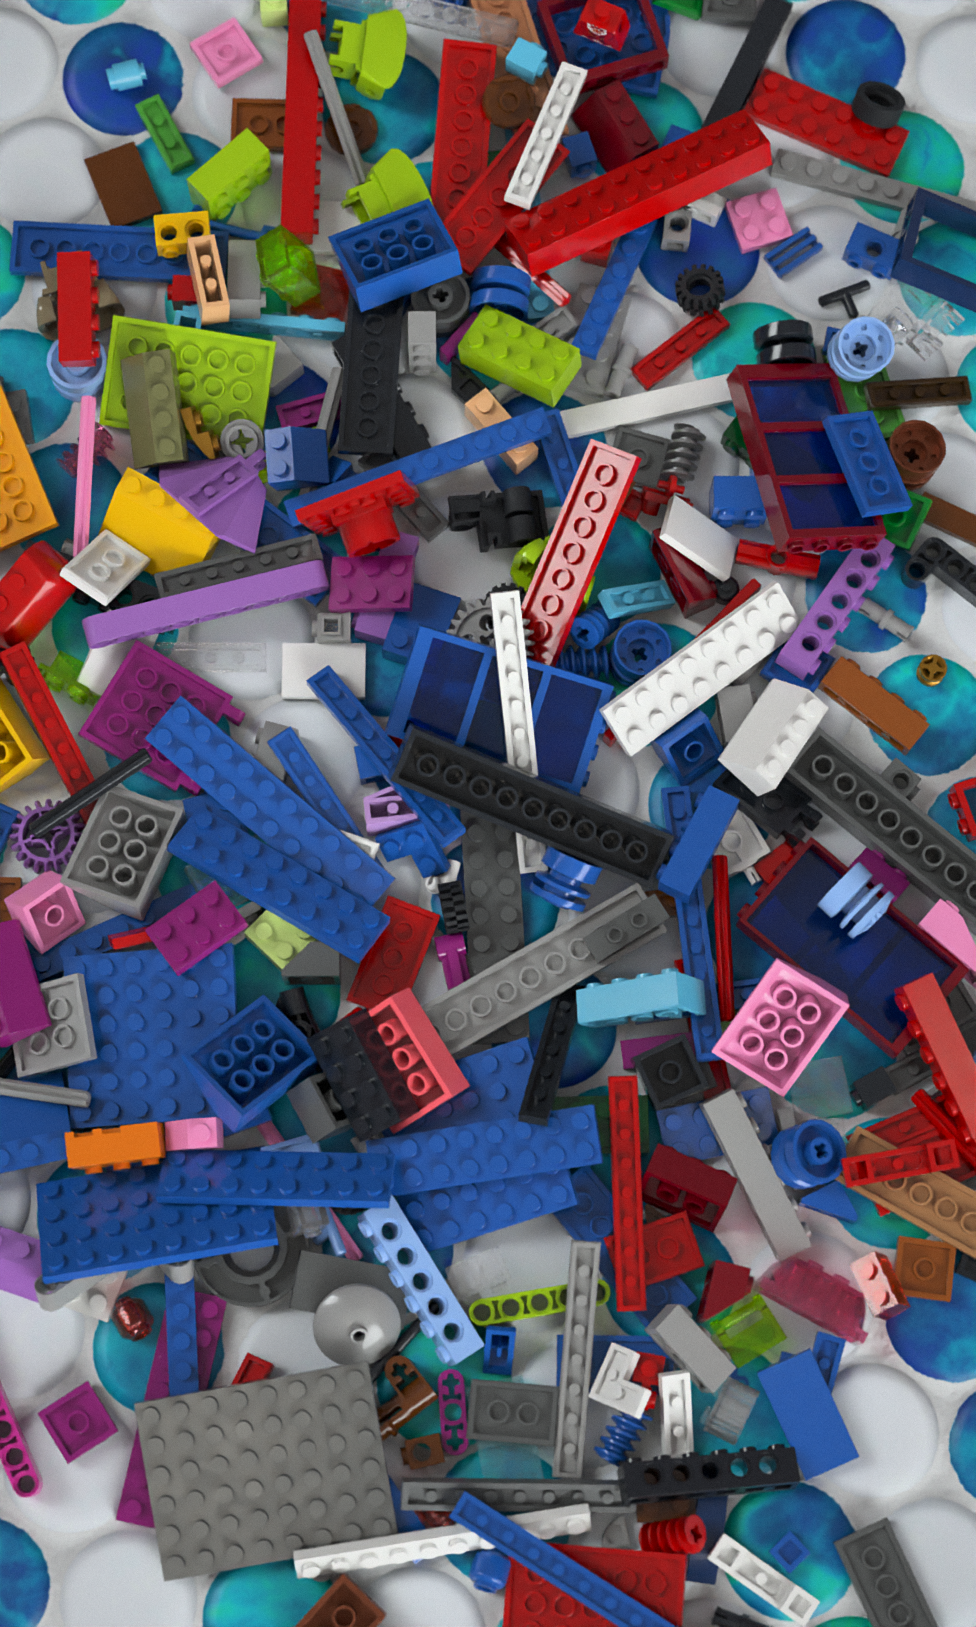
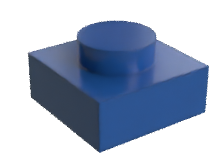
M788 1531L768 1550L789 1574L810 1554V1551L791 1531Z

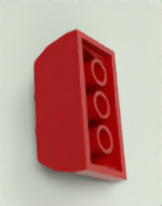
M41 540L25 550L0 581V647L8 649L23 641L29 647L77 589L76 586L60 576L62 568L70 561L45 540Z

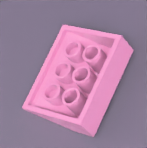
M776 958L714 1045L711 1052L784 1097L850 1006L847 994L825 980Z

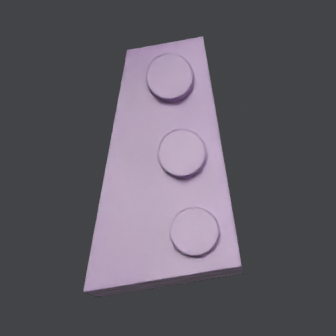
M392 786L363 798L368 836H377L379 833L419 821Z

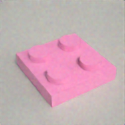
M235 17L189 43L190 49L218 89L263 63L262 56Z
M776 188L725 202L724 207L741 254L782 243L793 236Z

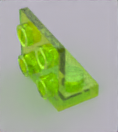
M61 650L50 667L40 662L38 669L49 689L60 693L62 690L70 694L69 698L82 706L85 703L94 706L99 698L92 694L89 687L77 682L84 662Z

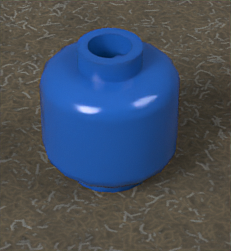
M496 1547L477 1551L469 1571V1578L474 1582L473 1587L491 1594L504 1588L507 1583L511 1562L504 1556V1552Z

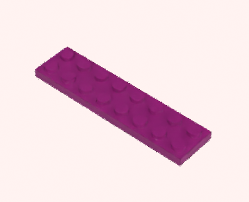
M195 1291L200 1391L208 1389L227 1302L217 1296ZM166 1308L144 1401L169 1396ZM137 1427L116 1520L155 1529Z

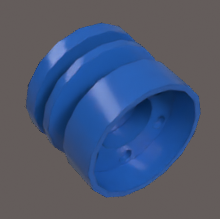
M634 620L625 624L618 631L609 652V670L612 676L621 685L630 687L670 658L672 645L667 632L659 624L649 620ZM637 655L642 657L638 662L634 660Z
M548 846L541 861L551 868V871L537 870L535 876L543 882L533 880L529 888L545 901L555 906L583 912L586 903L577 897L589 899L591 893L583 888L581 884L595 885L602 868Z

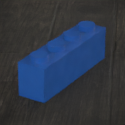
M710 785L705 793H699L693 806L697 808L693 817L688 815L682 825L681 831L684 834L681 840L675 839L668 854L672 857L668 865L663 863L656 875V879L659 880L658 890L689 904L738 810L740 799Z

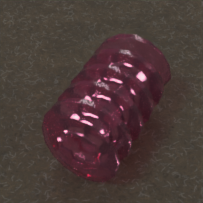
M96 421L93 464L99 466L100 463L97 456L99 455L107 459L108 456L104 449L108 448L112 451L116 449L112 443L114 441L113 437ZM72 443L70 445L72 453L63 451L62 457L64 461L59 458L55 460L67 474L77 479L79 445Z

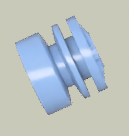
M862 316L851 320L832 336L828 344L827 358L831 369L837 376L846 381L860 382L868 380L887 366L894 355L895 342L892 332L885 323L874 317ZM859 349L861 354L855 355L853 350Z
M860 862L853 866L818 903V906L830 918L841 911L846 914L839 925L842 929L851 920L856 924L848 933L852 939L868 930L887 911L890 901L895 896L889 891L879 899L876 895L884 885L880 883L870 890L866 885L873 874Z

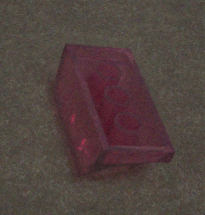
M791 1256L770 1265L757 1280L753 1290L834 1335L846 1339L847 1342L854 1346L865 1342L869 1334L863 1330L867 1317L865 1297L860 1291L849 1286L850 1281L838 1274H834V1276L829 1275L823 1271L824 1267L809 1259L808 1262Z

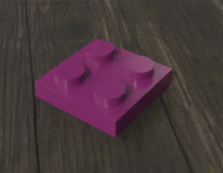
M86 1381L37 1413L67 1464H70L119 1432L89 1381Z

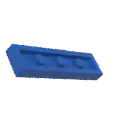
M555 408L545 412L553 435L540 439L539 442L561 507H563L579 467L559 408Z

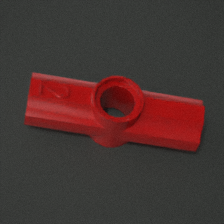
M740 539L735 564L764 569L773 575L788 574L816 580L821 555L807 552L795 554L777 552L775 544L768 545ZM779 555L785 562L776 564L772 561L771 556Z

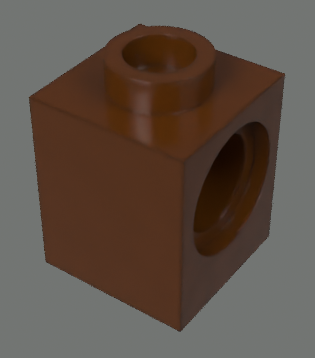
M439 1433L405 1440L406 1447L400 1448L403 1465H410V1470L445 1462ZM420 1443L427 1444L431 1450L430 1457L425 1461L417 1460L413 1454L415 1446Z

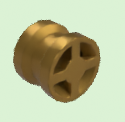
M931 654L924 657L916 670L918 681L928 687L938 685L947 672V664L938 655Z

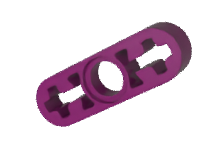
M447 1369L438 1378L442 1446L448 1454L457 1456L465 1452L468 1447V1439H466L467 1415L464 1378L459 1371ZM448 1374H453L454 1379H459L460 1383L454 1387L455 1395L461 1394V1400L449 1399L443 1401V1394L449 1396L448 1386H443L442 1381L447 1379ZM452 1403L459 1405L462 1410L461 1417L456 1421L448 1420L444 1414L446 1406ZM463 1423V1430L457 1429L458 1438L464 1440V1444L459 1445L458 1451H453L452 1446H447L446 1443L447 1440L451 1439L452 1433L451 1430L445 1431V1424L456 1426Z

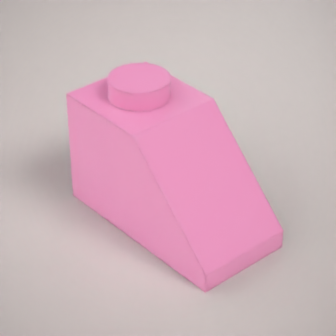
M212 1117L165 1122L166 1151L224 1148L223 1121L220 1118Z

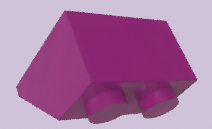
M868 847L849 866V869H851L860 862L873 874L868 885L873 888L882 883L884 887L878 893L884 896L887 892L891 891L895 895L890 901L892 905L911 884L907 881V876L900 869L890 867L885 862V858L881 853L874 849L871 851Z

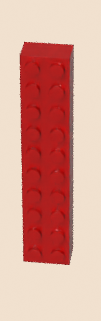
M745 109L740 110L530 208V210L505 220L504 225L508 243L530 276L534 277L771 166L770 141Z

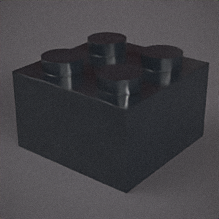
M685 1033L630 1059L654 1111L709 1086Z

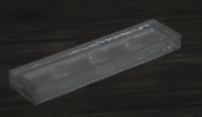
M155 643V651L190 672H267V643Z

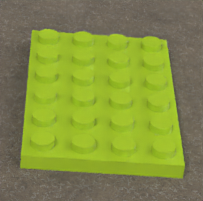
M113 315L99 424L129 429L121 360L143 352L170 349L176 354L182 408L195 405L196 411H201L204 420V426L201 427L202 432L213 429L214 435L218 434L219 438H221V433L227 424L237 419H246L258 425L264 436L277 341ZM185 425L186 439L193 440ZM240 429V437L231 443L241 444L242 448L246 449V444L254 439L244 437Z

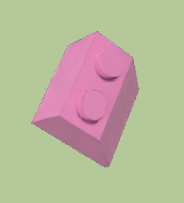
M51 870L42 873L4 899L12 920L18 919L20 921L24 936L41 954L86 924L72 889L61 884L62 875Z

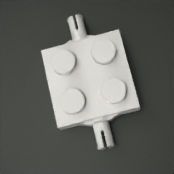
M737 810L714 856L726 855L728 859V877L734 873L744 872L752 886L762 880L753 867L754 864L770 854L771 850L754 822Z

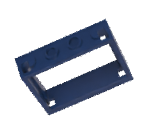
M918 187L907 206L890 277L976 313L975 283L912 257L922 215L976 238V211Z

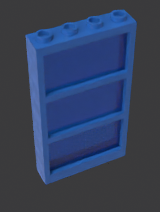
M418 623L385 733L404 739L410 723L507 763L495 647ZM526 657L538 776L580 793L581 787H586L590 777V771H587L590 760L594 761L597 756L599 745L596 744L598 734H603L607 725L599 709L616 697V692L613 691L614 686L611 683Z

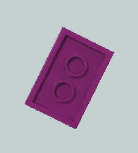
M413 555L361 556L356 558L332 557L329 611L331 613L412 611L415 557Z
M214 880L145 929V932L176 975L179 976L247 928L248 924Z

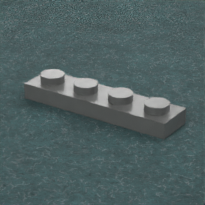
M362 456L357 460L358 465L364 472L393 462L391 457ZM418 488L420 497L415 498V503L402 508L399 505H396V507L424 539L430 543L449 527V522Z

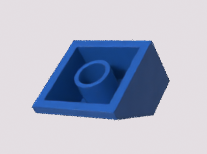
M293 426L264 430L267 477L270 486L277 491L330 484L326 430Z
M698 708L650 742L656 755L680 786H685L718 763V758L724 751L707 715Z

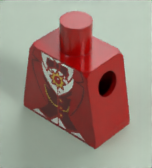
M587 0L573 33L621 51L631 26L626 11L623 8L603 0Z

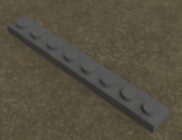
M402 1477L401 1510L453 1511L466 1491L495 1511L536 1512L588 1503L590 1512L636 1513V1505L622 1506L618 1480Z

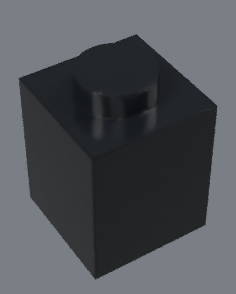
M883 1066L849 1086L852 1090L849 1092L853 1103L857 1107L861 1106L864 1111L897 1091Z

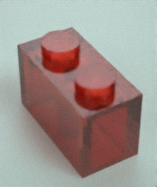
M873 1251L849 1264L873 1317L888 1320L910 1308V1304L887 1255Z

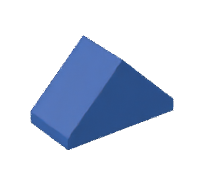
M837 1180L802 1197L798 1202V1206L851 1224L855 1223L858 1218L842 1184Z
M486 1326L482 1373L512 1375L516 1328Z

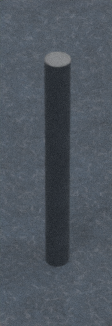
M432 1301L428 1305V1309L432 1314L436 1315L439 1311V1306L435 1301ZM418 1317L398 1338L392 1350L370 1369L372 1384L385 1371V1366L389 1359L399 1356L421 1331V1321Z

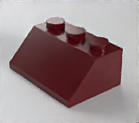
M619 79L596 90L571 115L581 133L588 132L597 160L605 173L653 152L659 147V142Z
M661 528L653 530L649 549L684 618L686 619L714 606L718 590L712 580L708 581L704 573L706 570L660 539Z
M658 1143L641 1179L642 1201L672 1215L686 1211L690 1223L714 1232L728 1206L738 1178L731 1176L725 1170L716 1169L704 1164L698 1158L686 1156L671 1146H664Z
M715 1260L708 1265L695 1322L703 1323L743 1299L745 1295L750 1294L754 1277L749 1276L751 1268L720 1260Z

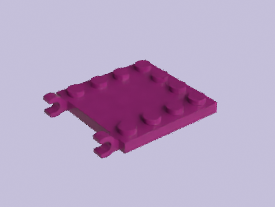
M136 640L82 726L78 736L121 761H124L140 749L145 748L152 757V762L139 770V772L175 793L179 786H181L188 793L197 796L202 787L150 744L145 737L180 696H184L216 725L221 717L224 716L228 721L239 727L246 713L230 705L233 696Z

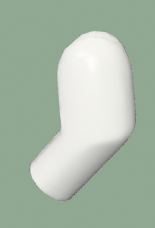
M448 859L451 865L448 871L436 877L430 876L426 879L425 886L432 894H439L438 884L456 881L461 863Z

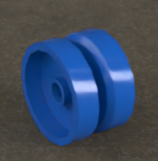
M490 265L477 268L473 272L472 290L474 293L470 297L469 312L472 314L476 311L479 314L485 305H489L520 321H524L528 318L529 300L526 297L530 295V275L510 266Z
M809 1120L784 1129L773 1140L771 1148L772 1166L777 1176L786 1185L794 1189H808L836 1179L843 1171L840 1159L847 1158L846 1147L841 1134L832 1124L823 1120Z

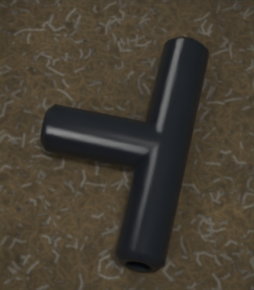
M863 280L818 297V303L821 307L841 300L848 317L854 319L858 317L859 312L852 296L870 290V283L868 280Z

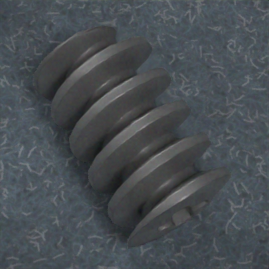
M675 423V430L671 434L672 440L668 444L669 450L665 454L666 461L662 465L664 470L660 472V477L664 481H668L670 475L677 476V484L681 485L686 481H694L695 476L688 472L697 471V465L691 463V461L700 460V456L694 453V451L703 450V446L697 443V441H705L706 436L700 433L694 426L685 423Z

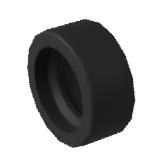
M866 81L858 87L851 107L856 117L864 123L878 128H891L897 125L905 107V99L898 90L890 85L877 81Z

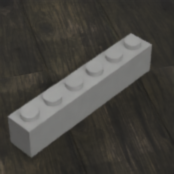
M728 1088L699 1103L734 1176L738 1178L737 1182L775 1258L783 1261L812 1246L809 1240L812 1237L811 1231L805 1221L800 1222L796 1214L799 1211L798 1205L792 1195L787 1196L783 1188L786 1184L777 1176L770 1162L771 1151L766 1143L761 1144L757 1136L760 1133L758 1125L753 1117L748 1118L744 1110L747 1104L739 1091L735 1092L734 1089Z

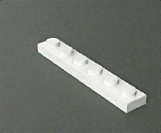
M562 61L505 193L504 201L530 210L587 77L588 70Z

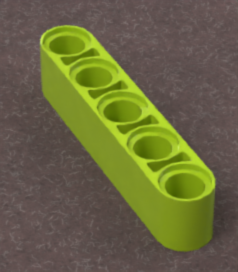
M598 1279V1285L604 1289L605 1295L602 1300L596 1301V1307L603 1305L610 1296L609 1285L601 1279ZM567 1284L479 1299L469 1309L470 1320L474 1325L485 1327L565 1313L566 1305H563L561 1302L560 1294L562 1291L567 1290ZM542 1295L547 1299L548 1305L545 1310L537 1311L532 1307L531 1300L534 1296ZM514 1300L518 1303L519 1311L516 1315L508 1316L503 1312L502 1305L505 1301ZM479 1305H485L490 1310V1317L485 1321H479L474 1317V1309Z

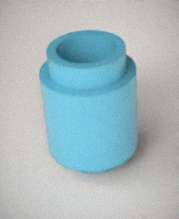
M136 59L112 65V68L106 69L111 90L118 89V91L142 86V80L147 79L143 63L138 64Z

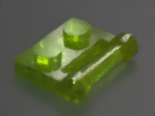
M759 1293L751 1297L752 1301L720 1321L716 1319L709 1323L714 1334L726 1352L731 1356V1360L737 1369L787 1338ZM760 1312L763 1317L762 1319L732 1338L728 1337L725 1332L726 1330L753 1313Z

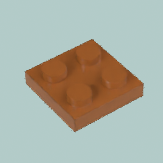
M898 1236L891 1294L951 1302L956 1248L946 1242Z

